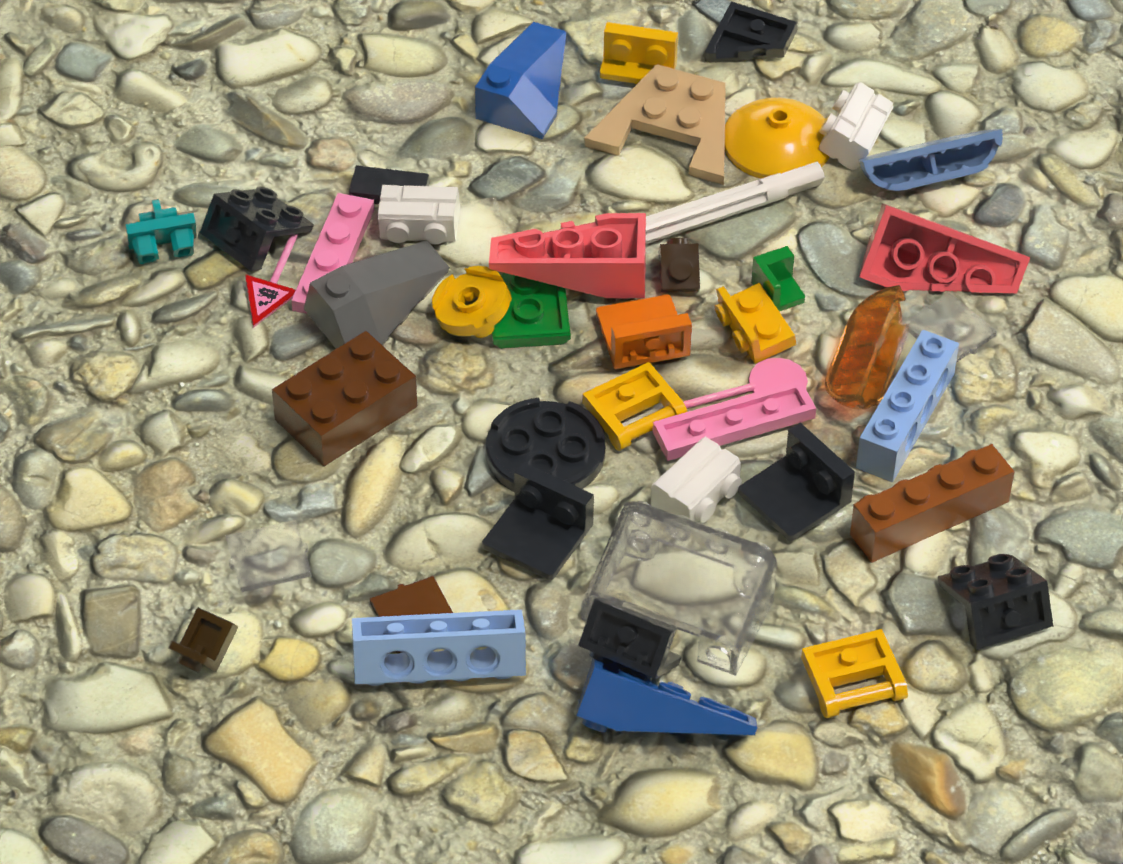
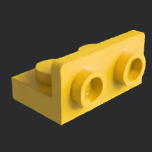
M607 22L604 30V51L600 78L638 84L656 64L676 69L678 32Z
M760 283L730 296L724 286L716 289L719 304L715 305L714 308L718 319L723 326L729 325L733 330L732 336L737 348L741 353L747 351L755 364L797 345L795 334Z

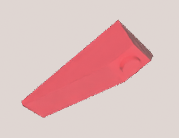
M882 203L869 237L859 277L897 291L1017 293L1031 257Z
M606 213L595 216V222L575 226L573 221L561 223V229L545 233L538 229H531L493 237L490 243L489 269L603 298H645L646 213Z

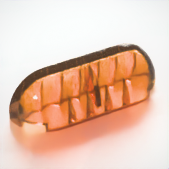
M900 285L884 288L867 297L855 308L847 322L825 378L827 393L837 403L845 407L860 410L878 406L888 389L909 331V324L902 323L900 302L906 301Z

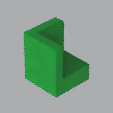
M788 246L753 257L751 284L760 283L779 312L805 302V294L793 278L794 254Z

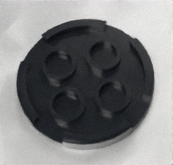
M539 397L531 398L509 406L493 420L486 438V461L493 476L503 486L515 492L514 473L522 462L583 489L598 476L603 467L606 453L605 435L598 420L582 406L571 401L565 404L554 401H540Z

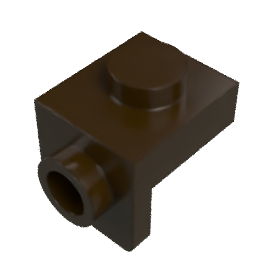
M671 238L667 240V244H660L658 254L660 259L661 292H699V243H690L687 238Z
M197 607L180 644L171 641L168 648L180 655L177 663L190 670L200 673L202 667H206L217 672L239 626Z

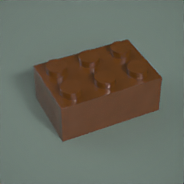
M364 331L272 389L275 421L325 467L417 408L416 375L371 334Z

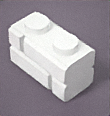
M861 82L856 83L849 93L843 90L832 106V109L837 111L836 115L830 113L819 130L820 133L825 135L819 145V150L833 159L838 158V162L850 170H857L860 166L859 159L866 158L894 107L893 102L880 94L875 95L874 90Z
M382 185L381 201L378 210L381 240H390L395 243L427 240L432 244L456 242L460 218L458 187Z
M705 436L652 484L651 506L653 510L666 519L670 518L672 523L684 531H689L698 521L705 523L713 515L716 504L723 497L730 499L738 491L742 482L739 458L726 449L722 450L720 445Z

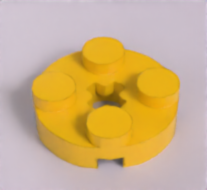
M485 266L464 268L466 274L460 275L457 278L451 274L435 290L432 298L435 316L441 328L450 334L457 336L474 335L477 338L487 337L494 331V325L506 314L512 299L511 293L497 271ZM475 297L478 298L476 302L465 305V301H472Z

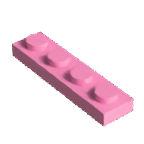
M341 193L337 194L291 300L292 311L307 314L304 310L310 282L341 266L353 263L373 215L374 200Z
M797 380L654 421L653 434L667 461L685 455L705 436L720 446L815 419L816 407L801 380Z

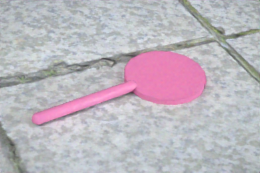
M770 358L755 365L750 372L749 384L683 402L686 408H691L750 391L756 393L797 380H801L806 389L808 380L806 372L797 363L783 358Z

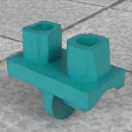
M155 199L151 200L153 211L138 213L140 222L126 224L129 250H134L139 264L158 260L157 245L171 243L174 257L180 258L194 254V238H197L194 212L177 215L176 207L161 209L160 200Z

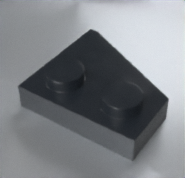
M731 1L704 52L705 61L713 63L782 58L785 56L797 33V22Z

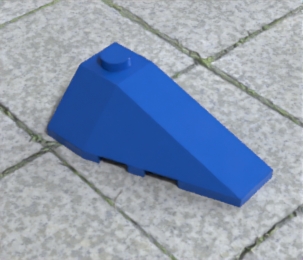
M533 22L489 64L475 86L476 119L543 139L557 116L566 31Z
M592 659L576 716L583 718L582 724L600 732H606L607 728H611L616 731L755 735L758 728L756 718L707 697H700L699 701L696 702L690 699V692L676 683L660 682L657 685L652 683L651 680H643L629 674L627 671L628 667L613 661L612 664H608Z

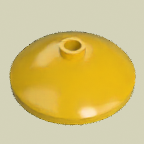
M773 97L750 102L737 109L725 124V153L737 168L759 179L777 173L781 174L818 162L823 167L830 157L819 150V145L825 136L819 130L826 119L812 107L793 99Z

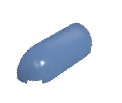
M992 129L956 135L870 155L859 159V164L864 175L876 186L893 191L907 190L983 171L989 166L988 164L996 155L998 147H1001L1003 133L1002 129Z

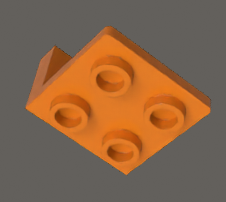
M670 295L596 308V316L614 369L690 356L692 323L688 313L677 314Z

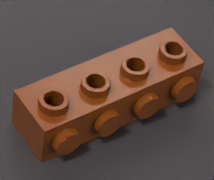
M993 444L978 450H970L962 455V457L949 463L935 465L926 473L910 480H901L887 490L861 498L853 505L850 535L870 562L873 563L1008 503L1015 471Z

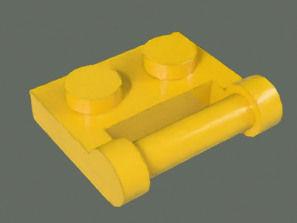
M650 362L603 383L582 395V404L598 420L601 427L609 435L612 445L618 451L631 446L632 440L653 431L654 421L688 412L681 398ZM660 402L664 406V408L625 427L621 423V421Z
M882 629L802 648L801 659L819 699L820 709L824 718L838 716L840 710L888 698L898 701L908 697L906 681ZM884 675L886 682L835 694L832 688Z

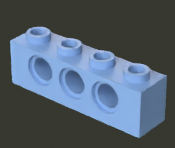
M926 330L921 331L860 436L856 463L857 469L890 482L895 480L954 376L959 348L958 342Z
M522 610L352 618L355 684L379 686L393 682L419 684L432 680L452 679L454 681H466L470 678L494 677L497 679H508L513 676H526V632ZM479 647H487V648L482 649V650H477V649H476V648H479ZM436 649H444L440 652H434ZM394 651H401L399 654H391Z

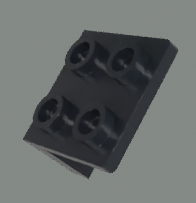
M259 186L256 189H233L231 192L214 193L199 233L250 271H257L262 269L274 237L312 232L314 224L303 217L304 214L300 209L287 205L278 199L276 192Z
M800 422L788 430L786 456L741 484L738 488V494L787 540L793 541L851 503L855 471Z
M522 462L514 473L515 498L483 539V549L548 580H553L593 526L594 494Z
M993 555L987 562L974 566H956L950 570V573L938 576L939 586L965 606L970 644L977 650L1054 626L1047 580L1013 555Z
M601 596L594 598L578 644L579 647L590 651L589 656L591 658L608 664H612L613 661L628 667L627 671L629 674L643 680L658 678L678 666L682 656L669 651L677 628Z

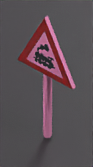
M298 234L289 236L270 282L245 274L253 328L290 301L295 294L296 289L279 285L277 282Z

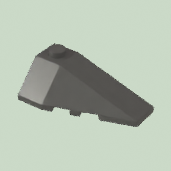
M426 240L341 266L310 282L304 310L336 349L364 331H367L380 344L384 345L389 335L399 324L402 325L408 318L411 310L420 300L426 298L449 272L450 267Z

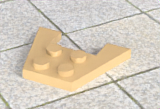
M656 64L584 138L585 147L618 156L631 128L698 146L689 165V174L693 177L724 185L726 83Z

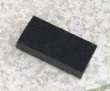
M356 165L349 188V195L372 199L374 204H379L381 201L382 185L429 186V174Z

